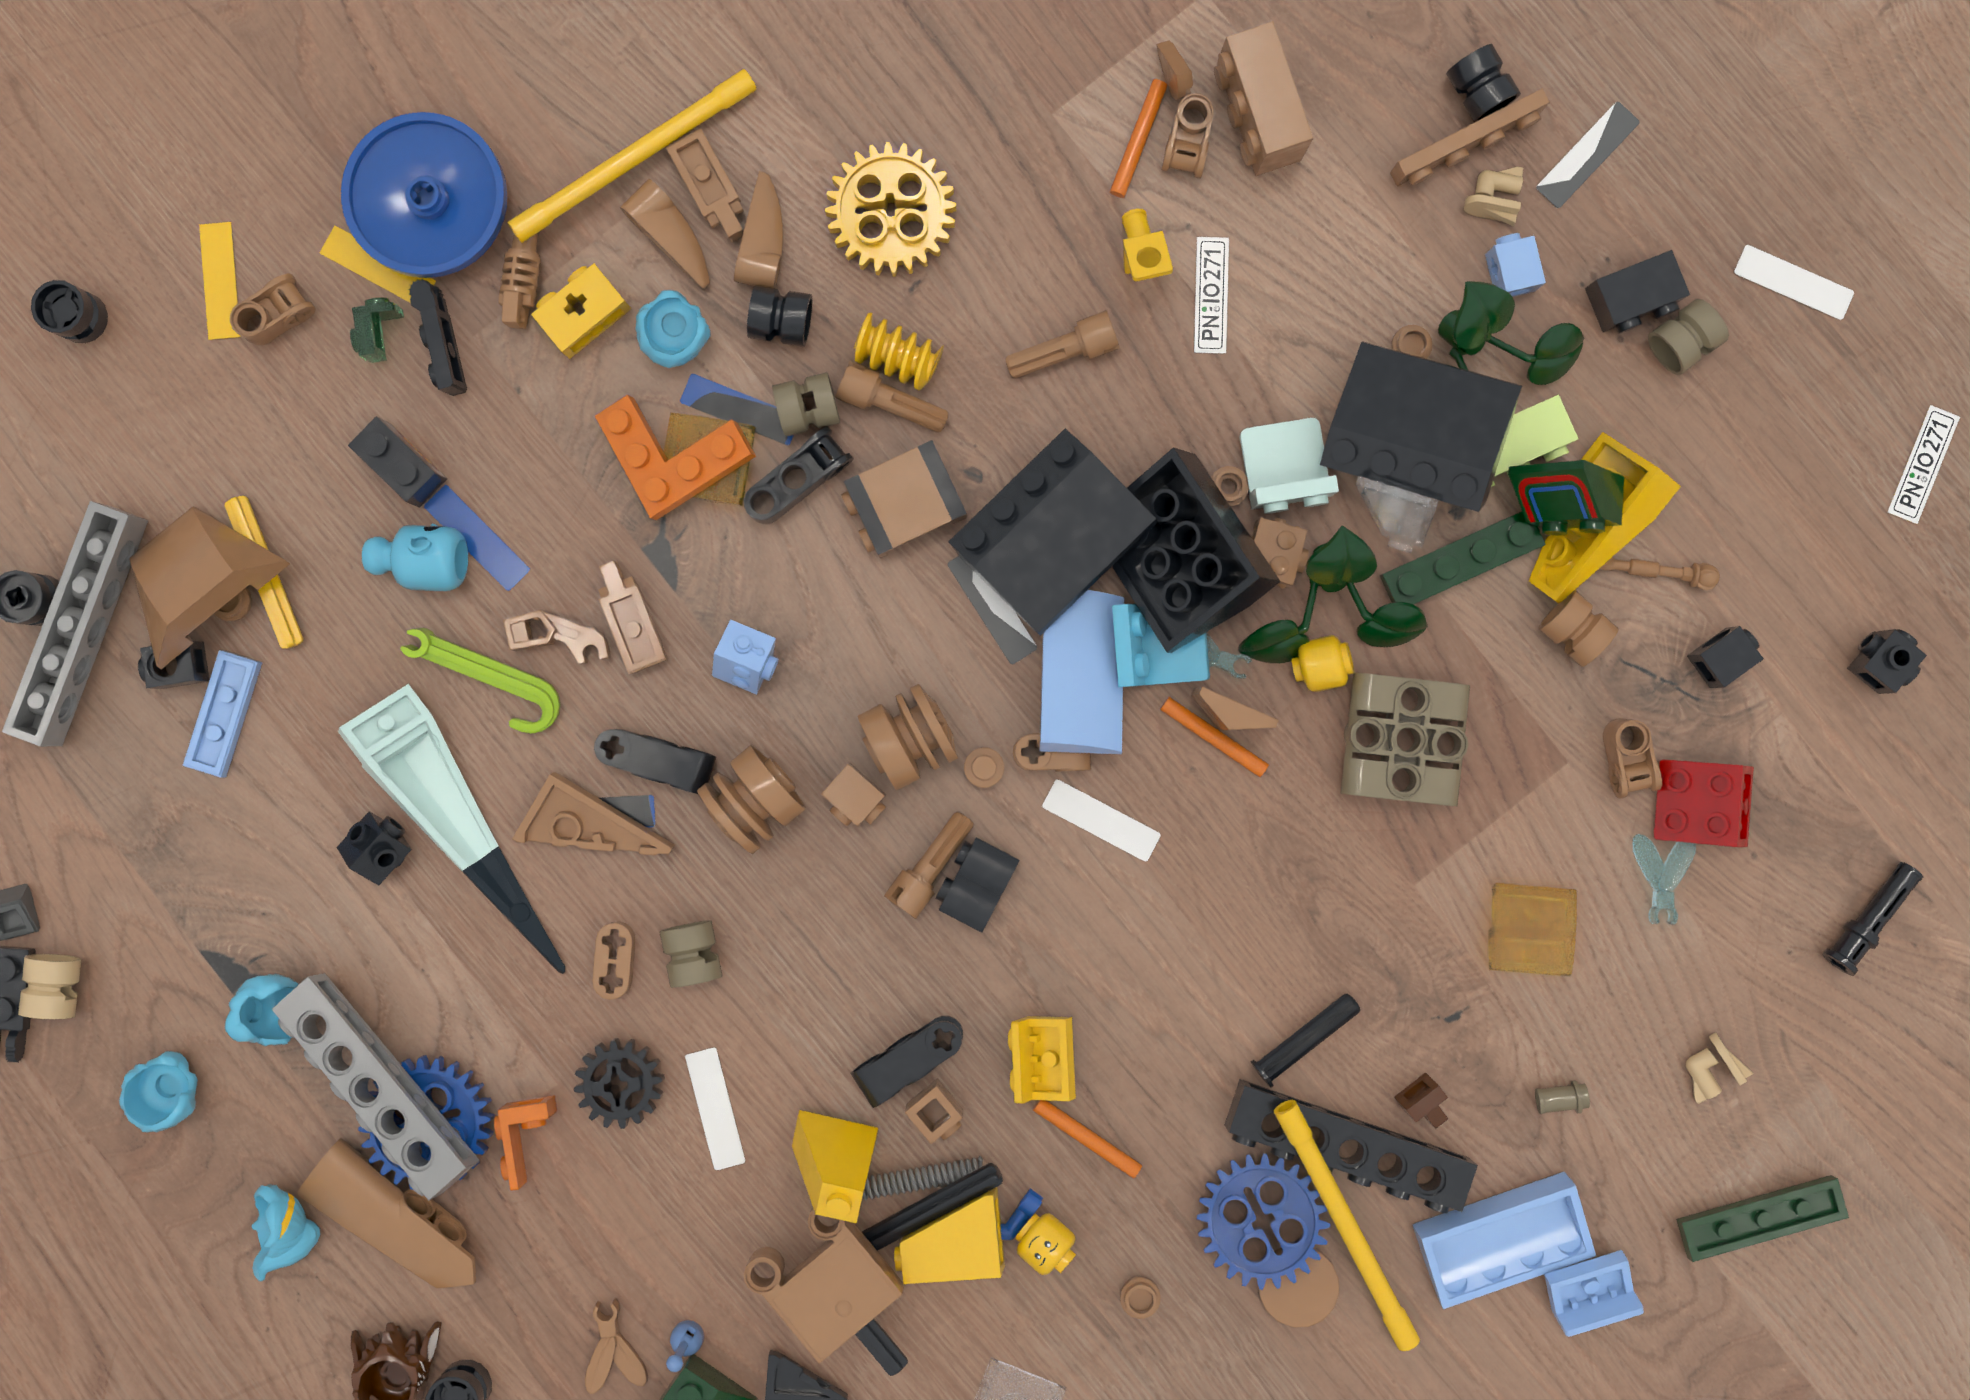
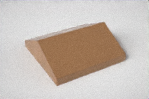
M1205 687L1194 688L1191 694L1192 698L1219 730L1276 728L1279 721Z

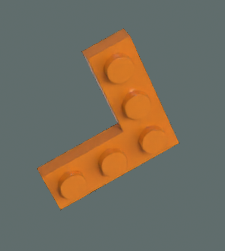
M626 395L595 415L649 517L654 520L660 519L756 457L738 422L732 419L668 460L633 397Z

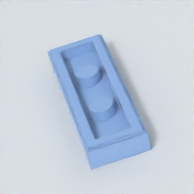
M219 650L183 766L221 778L227 776L262 662Z

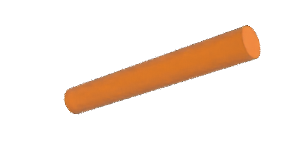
M1153 79L1120 163L1110 189V193L1116 197L1124 198L1166 92L1168 85L1161 80Z
M1168 697L1160 708L1161 711L1258 777H1261L1268 768V763L1171 697Z
M1038 1100L1033 1108L1035 1113L1133 1179L1141 1170L1142 1165L1050 1102Z

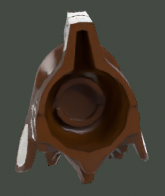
M437 1321L432 1325L425 1335L423 1344L418 1331L413 1329L409 1338L406 1339L402 1335L400 1326H395L394 1322L387 1323L382 1339L379 1333L374 1335L372 1339H368L366 1349L358 1331H352L350 1346L354 1362V1368L351 1373L354 1399L423 1400L442 1322Z

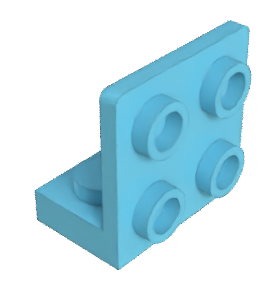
M1112 605L1118 687L1204 681L1210 678L1206 633L1176 651L1167 653L1137 605Z

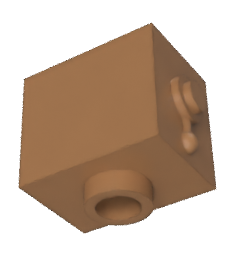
M1259 518L1255 521L1251 538L1281 581L1277 586L1281 589L1289 588L1294 584L1296 573H1303L1307 563L1309 550L1304 549L1303 546L1308 530L1302 529L1299 526H1291L1286 523V520L1275 518L1274 520Z

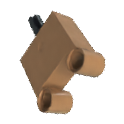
M812 1206L808 1217V1228L817 1239L827 1242L786 1276L783 1274L785 1268L784 1258L779 1251L771 1247H762L754 1251L744 1271V1282L752 1292L762 1294L819 1364L853 1335H856L889 1375L893 1376L899 1373L906 1366L908 1358L875 1320L878 1314L903 1294V1281L854 1223L839 1220L834 1225H824L819 1221ZM762 1262L768 1263L773 1267L775 1275L771 1278H762L756 1274L754 1265Z

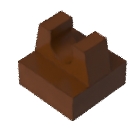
M1424 1073L1394 1097L1402 1109L1415 1122L1424 1117L1436 1129L1448 1120L1439 1107V1104L1448 1097L1427 1073Z

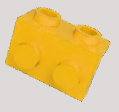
M1027 1016L1012 1021L1011 1029L1008 1033V1046L1012 1051L1013 1069L1010 1073V1088L1014 1092V1102L1024 1104L1031 1100L1071 1101L1076 1099L1072 1017Z

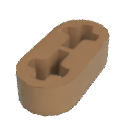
M616 921L603 926L597 933L595 941L593 988L600 997L607 1000L623 996L632 984L635 933L624 922ZM614 929L619 930V937L626 938V944L620 945L617 949V957H612L613 946L611 943L606 942L605 939L606 936L613 934ZM611 963L616 964V977L623 980V984L616 986L614 991H610L609 984L602 981V977L610 974Z

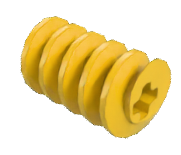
M869 312L860 328L854 345L856 363L862 364L870 356V368L872 370L879 369L885 363L884 374L887 377H891L900 369V383L905 384L914 376V388L918 391L921 390L931 380L941 359L944 345L935 354L931 352L932 340L929 338L918 347L916 346V332H913L906 340H903L902 326L898 325L889 334L887 333L888 320L884 318L874 327L872 326L873 313Z

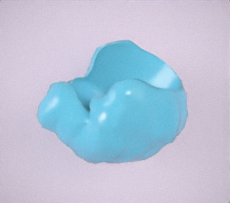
M661 291L655 300L642 306L636 316L635 330L640 350L654 363L666 368L681 366L691 361L698 355L711 335L709 326L701 315L700 308L696 305H690L686 297L678 291Z
M268 974L247 979L229 1002L230 1012L225 1021V1031L237 1042H257L263 1046L288 1044L292 1037L288 1036L278 1024L279 1018L272 1011V1008L295 989L299 983L279 974Z
M166 1051L160 1056L149 1060L146 1064L135 1065L133 1069L127 1072L121 1085L120 1107L128 1121L137 1126L142 1132H159L174 1127L195 1110L197 1076L189 1071V1063L181 1053Z

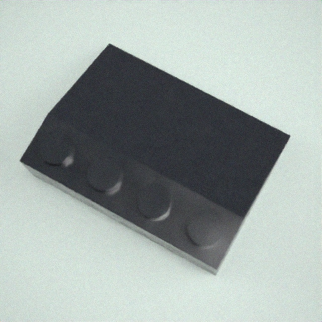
M1362 341L1331 423L1320 465L1479 512L1486 504L1522 385Z
M1065 428L955 534L948 543L960 558L1041 636L1158 521L1113 473Z
M1173 447L1127 487L1158 522L1112 567L1167 653L1176 651L1247 609L1281 582L1196 454Z

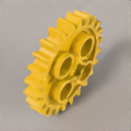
M886 142L884 153L878 154L872 144L869 145L870 157L865 159L856 151L854 155L857 165L853 167L845 162L841 164L846 175L845 178L840 176L832 177L833 184L839 191H827V199L836 205L825 208V213L827 217L837 220L831 222L828 228L830 233H841L835 240L837 248L849 245L845 253L848 261L857 255L860 256V269L864 270L872 262L874 263L876 275H880L884 266H889L892 276L896 277L898 266L904 265L907 272L912 274L913 261L917 260L922 266L927 267L928 263L925 254L930 252L939 257L941 254L936 242L949 243L950 236L943 228H955V219L946 215L957 211L956 203L946 200L954 194L953 186L941 187L947 180L946 171L934 174L933 172L937 166L936 160L933 158L923 164V151L921 149H918L911 157L908 156L907 144L903 143L899 152L893 153L890 142ZM908 181H915L921 186V190L915 196H905L899 191L902 184ZM867 183H875L881 188L879 194L873 198H865L859 192L861 187ZM888 203H895V216H887ZM920 205H925L927 207L926 211H918L916 209H912L917 208ZM857 208H864L865 210H871V211L863 212L862 214H857V213L855 212V210H856ZM909 221H917L923 226L922 232L914 237L904 235L901 228ZM873 222L881 225L883 230L876 238L869 239L861 234L862 228L868 223Z

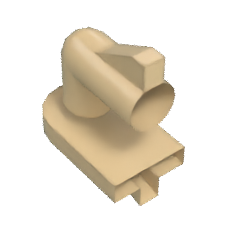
M1515 167L1499 172L1490 170L1481 172L1478 175L1475 195L1468 196L1465 199V212L1473 216L1502 221L1514 226L1521 202L1493 197L1495 190L1518 195L1523 183V168Z
M1716 1032L1710 1035L1709 1038L1739 1085L1747 1082L1745 1078L1751 1076L1753 1072L1724 1046ZM1708 1048L1694 1054L1686 1061V1068L1693 1081V1096L1698 1104L1706 1099L1717 1096L1722 1091L1708 1069L1719 1063Z

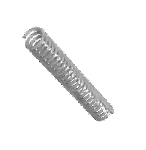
M979 1156L977 1164L976 1158L973 1157L972 1167L968 1158L965 1160V1165L963 1160H960L959 1168L954 1160L953 1171L951 1163L947 1162V1173L943 1163L940 1164V1172L938 1165H934V1174L932 1167L928 1165V1177L924 1166L921 1167V1176L919 1168H915V1178L913 1170L910 1168L908 1170L909 1181L906 1170L903 1169V1183L898 1170L896 1171V1182L893 1172H890V1185L888 1176L884 1173V1187L880 1174L877 1175V1186L875 1177L871 1175V1189L867 1177L863 1199L867 1200L869 1197L873 1200L875 1196L880 1198L881 1194L884 1197L887 1194L892 1196L894 1192L899 1195L900 1190L903 1194L907 1190L911 1193L913 1189L918 1191L919 1187L924 1191L926 1187L931 1189L932 1185L937 1188L938 1183L941 1187L945 1183L949 1185L951 1181L953 1183L982 1167L983 1158Z

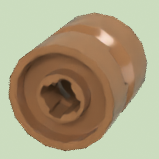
M1574 590L1560 604L1557 603L1539 625V630L1555 644L1565 643L1564 652L1578 665L1584 667L1606 649L1617 635L1619 629L1602 613L1594 615L1592 613L1593 605L1577 590Z

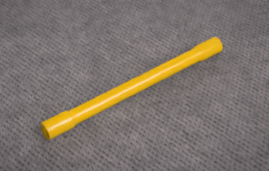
M745 69L737 72L717 85L711 93L543 202L534 204L508 221L509 227L518 240L523 243L549 226L554 219L718 112L732 107L755 92L757 88L751 76Z
M1288 1100L1279 1104L1274 1109V1114L1288 1141L1294 1146L1380 1309L1383 1321L1398 1350L1409 1351L1419 1344L1420 1338L1405 1309L1400 1306L1312 1137V1131L1295 1100Z

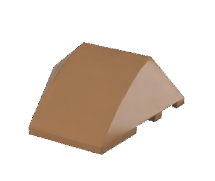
M194 506L191 507L130 557V565L136 582L156 666L160 669L164 668L191 646L193 641L188 634L249 584L259 590L290 565V563Z

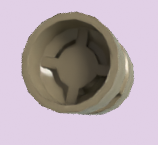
M1695 299L1679 311L1675 320H1667L1648 334L1649 346L1655 357L1667 370L1676 375L1686 372L1701 360V354L1708 355L1729 338L1728 328L1722 317L1709 303L1702 299Z
M828 372L806 377L802 385H799L795 380L772 385L774 400L785 437L807 432L810 424L823 428L840 423ZM814 396L817 408L807 411L804 398Z
M712 920L679 925L659 931L663 953L671 956V961L666 965L671 988L700 984L723 976L719 955L711 951V947L716 943Z

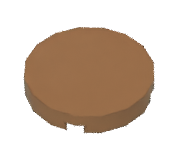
M1278 1248L1274 1252L1277 1255H1281L1283 1250ZM1317 1248L1313 1249L1320 1255V1261L1308 1257L1305 1262L1311 1272L1307 1274L1299 1267L1294 1270L1296 1283L1291 1282L1285 1274L1281 1276V1287L1279 1289L1275 1287L1272 1278H1266L1263 1290H1259L1258 1287V1294L1266 1311L1279 1323L1293 1328L1310 1327L1323 1321L1334 1309L1339 1296V1277L1330 1259Z

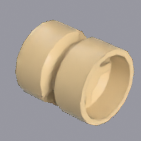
M57 954L26 955L24 957L22 980L28 983V987L21 990L18 1015L37 1019H66L75 1017L78 993L72 989V985L79 982L81 958Z

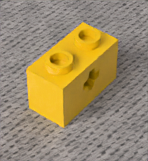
M595 263L588 268L587 266H582L574 271L567 280L569 284L557 293L553 291L542 297L536 304L537 310L531 314L559 350L569 359L631 310V307ZM577 302H580L586 310L580 316L573 307Z

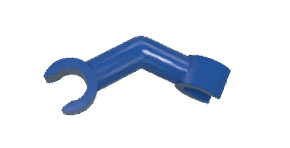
M1031 1188L1020 1201L1005 1224L1001 1223L1002 1240H1013L1042 1204L1043 1197Z

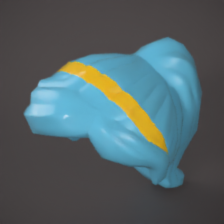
M272 1184L267 1186L261 1185L254 1194L255 1206L258 1209L259 1216L251 1227L258 1233L261 1251L254 1259L252 1269L253 1274L260 1282L265 1280L268 1272L291 1266L306 1257L316 1245L321 1235L320 1227L315 1222L306 1218L305 1211L299 1200L292 1194L281 1190L277 1185Z

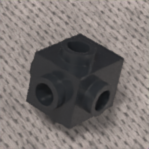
M1903 630L1874 631L1860 643L1858 647L1860 653L1847 669L1878 694L1897 693L1902 686L1908 685L1918 676L1921 670L1919 665L1927 655L1916 647L1918 645L1917 640Z
M370 811L360 822H357L350 828L347 836L336 847L349 869L378 886L395 868L403 863L406 855L412 850L403 837V834L406 832L405 829L396 820L389 816H386L383 820Z

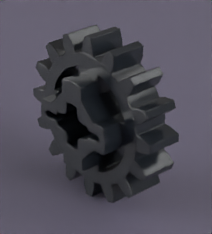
M614 1038L610 1042V1049H607L601 1042L595 1046L597 1057L587 1053L582 1058L588 1068L582 1067L576 1070L575 1075L583 1079V1082L574 1087V1092L584 1093L585 1098L578 1105L580 1108L590 1105L593 1109L589 1116L591 1121L601 1115L604 1117V1127L608 1128L615 1119L618 1120L620 1129H625L628 1126L630 1117L636 1124H639L644 1120L642 1110L651 1114L656 1109L651 1099H660L664 1091L656 1088L655 1084L662 1082L665 1076L664 1074L654 1073L653 1069L660 1063V1060L653 1059L648 1061L646 1056L649 1053V1047L646 1046L638 1052L635 1050L634 1039L629 1040L625 1047H621L619 1038ZM608 1059L605 1075L594 1077L600 1063ZM628 1059L636 1063L642 1071H637L628 1064ZM617 1075H619L620 1081H627L628 1083L621 1092L619 1085H612L611 1083ZM645 1089L641 1101L631 1107L633 1092ZM598 1096H602L611 1103V1107L604 1104Z

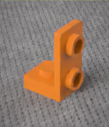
M555 1095L506 1103L498 1110V1116L494 1118L495 1135L497 1140H502L505 1155L501 1157L500 1161L501 1174L504 1181L509 1180L511 1191L519 1190L527 1182L518 1124L521 1123L522 1129H532L546 1125V1119H549L557 1112Z

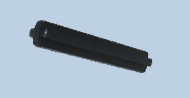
M988 1163L867 1228L862 1233L878 1251L1001 1185L1003 1182L1002 1174L997 1165Z

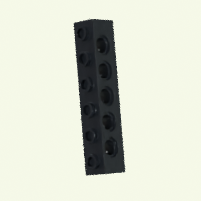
M1241 1079L1239 1080L1224 1124L1228 1132L1233 1134L1232 1140L1249 1147H1255L1256 1142L1270 1146L1272 1154L1293 1161L1295 1155H1299L1294 1146L1288 1141L1281 1125L1276 1130L1268 1132L1262 1129V1121L1265 1116L1274 1113V1109L1279 1104L1288 1100H1295L1309 1127L1319 1128L1320 1134L1315 1143L1331 1174L1333 1169L1348 1173L1347 1179L1359 1185L1370 1187L1371 1183L1375 1182L1387 1186L1386 1192L1400 1199L1409 1200L1410 1195L1425 1199L1424 1205L1438 1212L1447 1214L1449 1208L1460 1212L1463 1211L1478 1167L1469 1157ZM1347 1140H1356L1358 1143L1356 1153L1351 1157H1341L1339 1155L1340 1146ZM1394 1153L1396 1156L1394 1166L1386 1171L1379 1170V1159L1384 1154ZM1432 1166L1434 1168L1433 1178L1425 1184L1417 1183L1418 1172L1423 1167Z

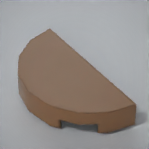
M1168 40L1156 44L1162 72L1171 96L1175 100H1179L1191 94L1190 88L1193 86L1192 71L1173 42L1171 43Z

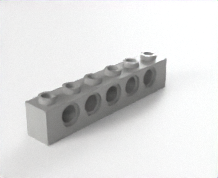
M93 501L89 502L3 727V733L40 747L63 746L131 567L130 557L137 552L148 520L112 506Z
M325 973L308 976L272 1008V1011L279 1018L278 1024L288 1036L295 1038L305 1050L304 1056L313 1067L323 1071L331 1081L330 1088L334 1094L340 1099L347 1101L355 1110L358 1123L366 1131L373 1132L382 1143V1151L391 1162L401 1166L409 1176L408 1182L417 1194L425 1196L428 1201L443 1194L480 1161ZM319 1015L326 1022L324 1035L318 1031L316 1026ZM344 1047L348 1048L352 1054L350 1066L342 1059ZM370 1078L378 1085L377 1097L372 1096L368 1091V1081ZM395 1110L400 1111L404 1116L405 1125L403 1129L399 1128L394 1122L393 1115ZM421 1142L426 1143L430 1147V1161L424 1159L420 1154L419 1146Z

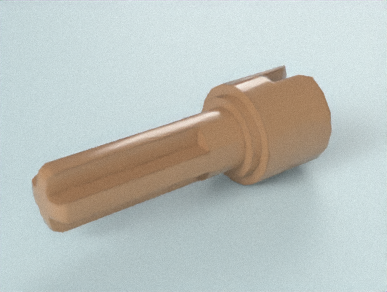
M1107 310L1076 321L1077 326H1074L1075 331L1008 355L1006 357V365L1012 378H1019L1081 354L1084 357L1088 356L1091 360L1120 349Z
M851 360L849 361L835 395L836 399L862 410L874 405L935 432H941L944 429L949 415L947 410L881 383L882 378L879 377V372Z
M960 812L954 813L913 870H902L884 897L907 912L911 917L917 919L935 894L932 891L934 887L931 884L973 828L974 823Z

